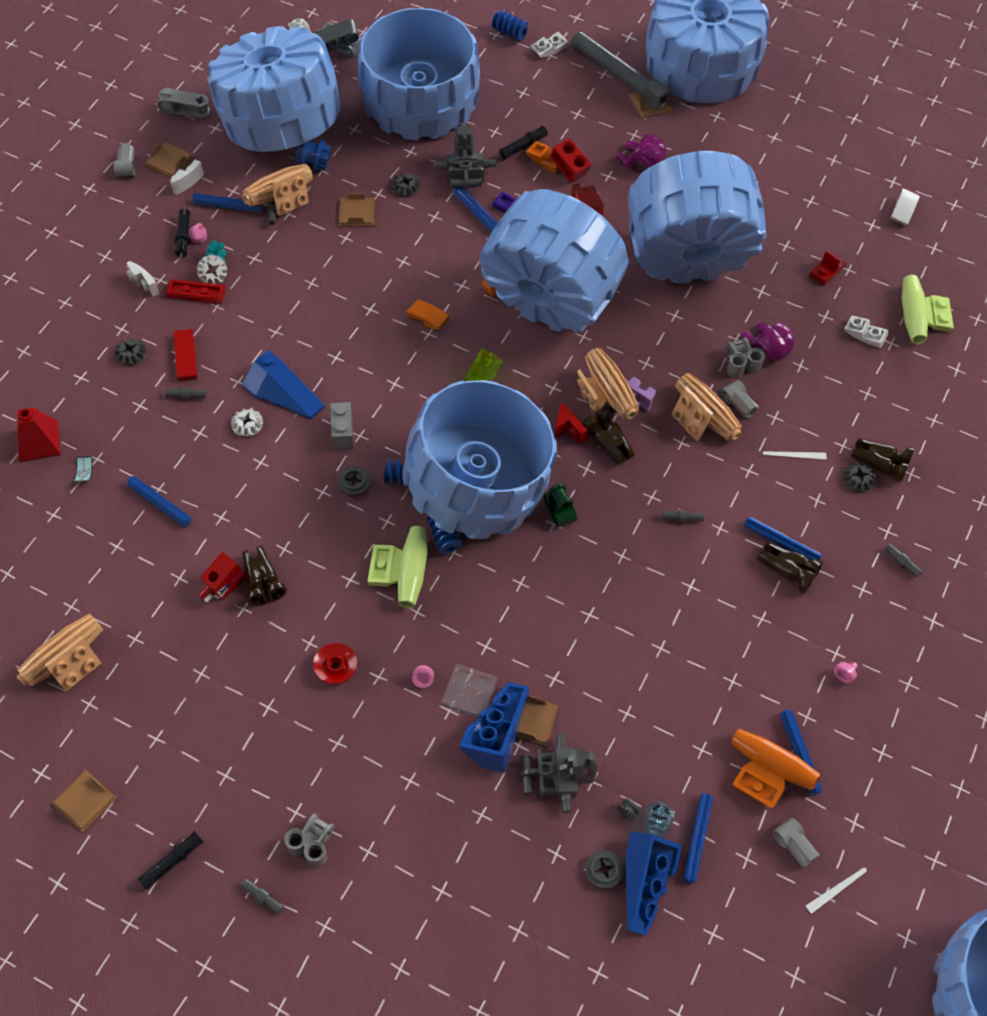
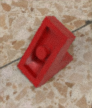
M826 251L822 261L811 270L809 276L824 286L847 263L835 254Z
M562 403L559 408L555 438L568 431L569 436L580 445L586 441L587 429L570 409Z

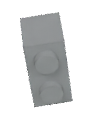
M351 402L330 403L331 433L334 450L354 449Z

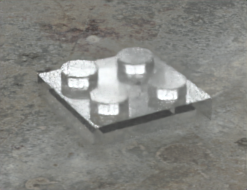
M456 664L441 701V706L479 718V714L488 708L498 677Z

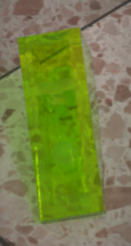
M481 348L464 382L493 381L504 360Z

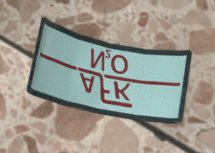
M92 456L76 457V475L73 481H89L91 479L93 468Z

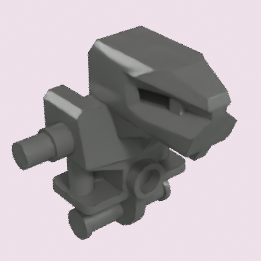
M460 123L454 136L455 153L448 154L445 161L434 162V169L448 170V183L451 185V188L465 186V190H468V186L482 187L484 182L483 168L496 167V160L483 159L481 153L474 152L472 129L467 123Z
M560 733L556 734L557 744L554 752L541 753V749H537V768L531 769V755L524 754L520 756L522 760L520 777L523 779V795H533L532 780H538L540 799H543L544 795H556L562 803V812L570 813L572 812V798H576L578 794V784H592L596 779L597 758L595 752L589 751L585 753L581 748H567L565 734Z

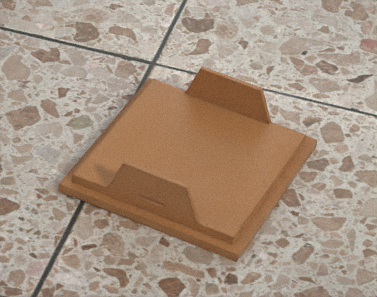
M639 93L628 94L641 119L673 111L669 102L656 111L642 101V96Z
M165 142L162 146L157 144L153 148L151 158L144 165L172 178L179 169L182 170L189 163L194 155Z
M350 193L348 198H339L338 227L374 226L375 198H366L363 193Z
M528 696L516 738L547 747L559 705L548 703L541 698Z
M85 769L51 804L83 833L117 797Z

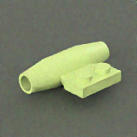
M916 275L904 277L901 300L904 321L911 342L914 344L924 343L927 340L928 325L933 330L951 332L954 326L949 298L935 295L925 297Z
M412 526L410 528L403 550L394 545H374L367 582L369 586L387 587L398 582V605L403 608L410 609L415 607L423 585L428 554L427 530L424 527Z

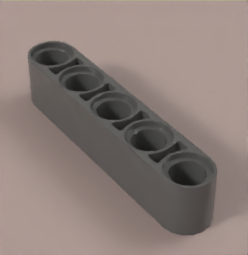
M351 19L313 32L321 37L328 52L352 44L359 39L356 23Z

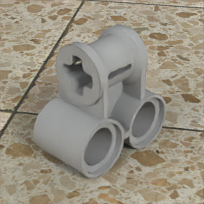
M746 337L742 338L741 341L726 343V352L730 358L727 367V374L729 376L739 378L744 374L745 369L750 373H757L761 370L765 358L763 350L751 348Z
M314 813L308 819L303 830L291 829L286 833L284 842L289 853L294 856L304 854L311 867L319 868L323 866L327 861V852L324 844L332 835L335 825L332 823L327 824ZM293 839H302L300 845H290ZM320 850L322 853L318 858L313 859L310 857L313 851Z

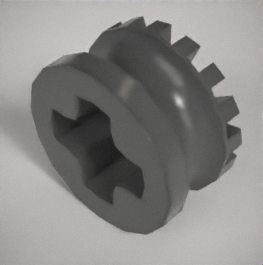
M626 798L622 800V805L617 806V811L622 813V816L625 815L624 818L633 821L635 819L634 815L640 812L638 806Z

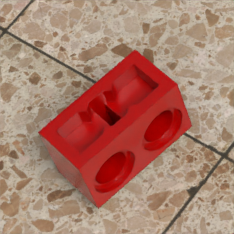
M570 138L556 145L549 156L570 183L586 175L592 165Z

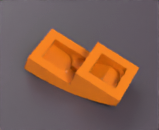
M535 141L526 150V154L543 168L555 174L559 171V168L549 158L551 154L550 146Z
M418 299L406 311L408 317L421 320L425 327L440 330L450 319V316L441 309Z

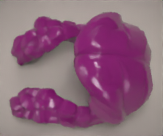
M646 134L640 143L628 140L625 147L632 150V154L627 156L619 152L616 155V159L627 168L635 165L639 160L648 169L665 159L666 146L654 134Z
M763 321L760 322L756 328L762 334L755 338L749 331L741 334L742 338L746 337L751 348L761 347L771 363L787 357L794 348V334L782 322L775 324L772 328Z

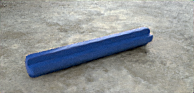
M453 187V193L492 232L497 222L463 187Z
M194 193L192 198L193 203L199 205L258 213L263 211V204L251 207L246 205L243 199Z
M136 476L127 479L126 484L128 487L181 526L186 527L190 525L192 518Z
M748 517L744 524L750 530L786 549L804 554L809 560H820L822 557L821 553L752 517Z
M792 710L782 711L780 718L794 754L814 769ZM819 781L813 790L808 789L810 795H817L822 792Z
M702 793L700 796L683 881L689 884H695L713 801V796Z

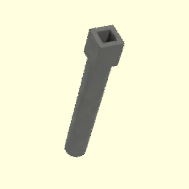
M580 31L573 35L571 44L574 48L642 96V101L656 111L668 104L671 89L656 79L651 81L585 33Z

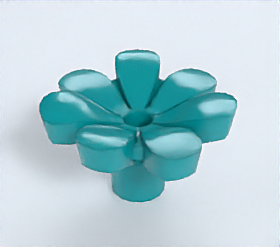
M216 240L211 241L210 245L207 246L206 256H219L224 262L226 261L223 256H226L227 252L222 250L224 243L219 242L217 244Z

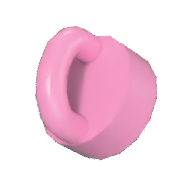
M197 223L189 229L188 235L193 243H202L208 237L207 231L201 223Z
M840 662L834 668V673L840 681L850 684L857 677L855 669L858 665L856 662L849 664Z
M426 665L417 666L412 672L413 684L419 688H427L432 685L434 680L433 670Z

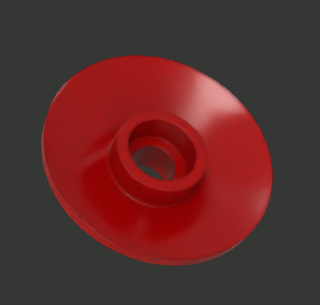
M331 643L325 645L316 653L313 668L321 681L328 684H341L354 675L357 669V657L349 646L342 643ZM335 664L340 665L338 669L332 668Z

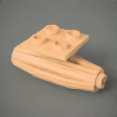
M307 164L281 169L260 178L244 189L242 199L246 205L251 207L275 201L277 215L281 216L309 203L306 184L313 179L312 171Z
M601 348L592 349L585 356V361L592 377L586 378L581 370L577 371L579 376L577 383L581 388L580 392L585 400L588 399L589 406L594 415L599 414L608 402L623 419H633L638 414L639 406L631 386L618 366Z
M686 373L678 379L675 387L680 393V397L671 415L696 441L700 440L707 426L727 441H734L742 434L741 424L730 408L706 384L690 373Z
M91 614L69 624L37 648L17 669L19 674L16 677L24 686L29 684L32 687L53 675L65 691L69 690L101 664V661L89 645L103 631L102 627Z

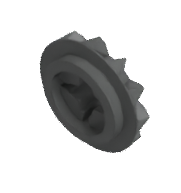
M400 172L399 176L394 177L392 188L399 195L410 196L417 193L420 189V179L415 176V173L410 175L408 172L406 174Z
M131 338L127 341L122 340L121 344L116 345L115 357L122 364L133 365L145 357L146 347L138 338L135 340ZM127 348L133 349L134 354L127 351Z
M858 462L853 465L849 464L843 473L845 484L854 491H868L876 482V474L873 473V468H868L866 463L863 465ZM858 472L861 476H864L862 482L861 479L858 476H856Z
M348 467L338 476L339 488L344 494L348 493L351 497L353 494L361 495L363 491H367L370 485V475L362 467ZM356 476L357 482L354 486H352L350 481H353V479H355Z
M602 850L595 852L586 863V877H588L592 885H596L600 889L612 888L620 882L623 876V864L620 858L610 851ZM601 862L605 868H611L608 871V877L603 873H597L601 868Z

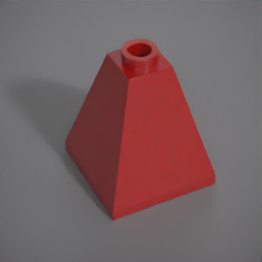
M34 407L17 410L19 462L61 455L58 421Z

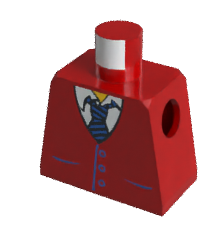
M222 551L201 575L200 579L206 586L198 595L206 603L215 594L223 600L246 580V574L235 561Z

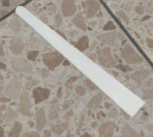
M763 452V455L827 460L826 453Z
M862 868L807 904L806 908L812 914L863 875L867 869Z

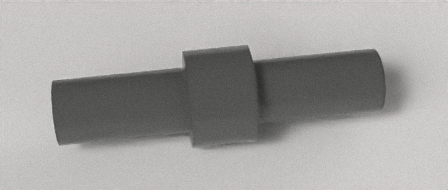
M275 201L270 202L267 206L268 224L271 226L276 223L277 211Z
M188 387L166 389V397L191 399V397L206 398L207 396L206 390H191Z
M679 510L678 512L662 511V519L678 520V522H687V520L704 521V513L688 512V510Z
M891 544L886 546L884 550L897 560L896 563L902 568H907L916 577L922 573V570L910 561L911 558L908 555L902 554Z
M249 879L242 883L241 887L255 897L254 900L261 905L265 904L278 915L283 911L284 906L272 898L271 893L265 888L260 889Z

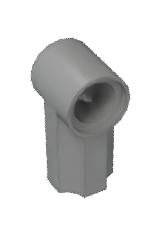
M122 143L118 148V157L114 161L116 177L135 176V149L129 143Z
M736 380L720 390L723 401L726 404H732L744 418L749 419L758 411L759 406L749 397L741 381Z
M790 818L773 830V836L780 846L787 848L801 867L804 868L820 855L804 836L805 833L800 823L796 819Z

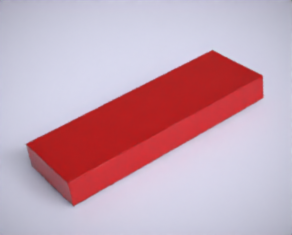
M170 279L166 296L167 298L222 304L226 286Z
M193 328L173 331L178 381L198 379Z

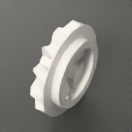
M209 255L199 261L197 274L204 283L220 284L227 276V266L219 256ZM207 263L212 267L219 265L216 269L217 277L213 273L205 274L209 270Z
M243 408L242 411H236L235 416L231 417V427L240 436L255 435L263 426V418L259 411H254L252 408L250 410ZM249 417V418H250V422H247V424H245V426H244L243 421H246L247 418Z

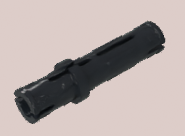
M540 126L532 132H527L522 138L501 148L499 153L505 160L527 146L532 145L535 141L548 136V131L544 126Z
M184 209L179 210L178 231L175 236V255L180 257V252L182 251V258L187 256V245L190 241L188 231L191 213L187 209L185 215L183 214Z
M194 831L179 845L175 844L173 850L137 880L147 891L182 860H187V856L204 843L203 840Z

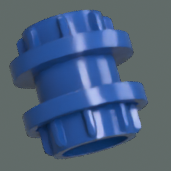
M311 140L299 145L296 149L295 161L301 164L308 163L314 165L313 170L317 172L319 169L325 170L331 153L330 145H326L324 140H320L319 144L313 143Z

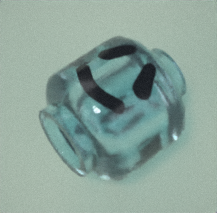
M663 801L648 804L642 820V826L647 834L658 837L669 834L673 826L674 811Z

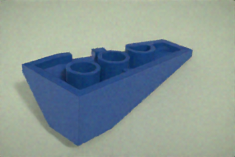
M270 350L253 362L242 384L256 398L271 401L273 405H281L288 408L291 412L312 419L325 408V405Z
M508 682L493 698V703L479 714V718L475 723H471L466 728L459 748L482 768L505 772L530 690L529 686Z
M631 831L626 851L628 931L643 935L648 934L658 912L657 903L661 894H666L668 890L666 883L670 875H674L677 870L682 848L681 844L652 834Z

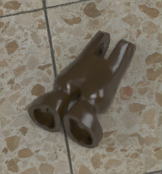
M606 407L598 414L597 418L593 415L589 416L582 424L587 429V433L593 435L594 441L606 451L617 465L623 463V457L618 449L621 450L627 459L634 457L635 453L617 423H612L614 410L612 407Z
M858 438L855 443L856 448L852 450L851 457L874 467L884 474H893L898 481L902 482L915 448L908 447L903 453H898L897 449L893 446Z
M767 542L763 547L764 551H761L757 556V560L789 581L797 579L799 581V591L806 594L813 579L818 575L823 561L819 559L809 560L802 553L787 550Z
M263 546L256 547L258 557L252 558L248 550L242 552L247 587L251 590L246 598L248 604L252 606L267 604L268 600L263 590V585L266 586L269 599L272 602L281 599L287 593L285 584L278 582L277 573L272 567Z

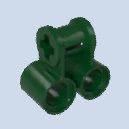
M563 483L554 485L548 492L543 494L545 504L548 510L551 511L556 527L577 521V514L573 507L574 502L572 498H569L566 492V485Z

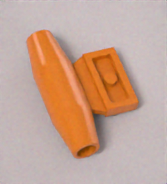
M738 729L731 740V745L751 760L748 764L743 765L732 787L771 810L775 808L784 793L785 781L813 790L820 779L821 774L800 757L764 737Z

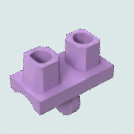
M632 377L627 382L632 388L638 406L648 412L651 409L656 390L652 387H647L645 390L641 389L640 380Z

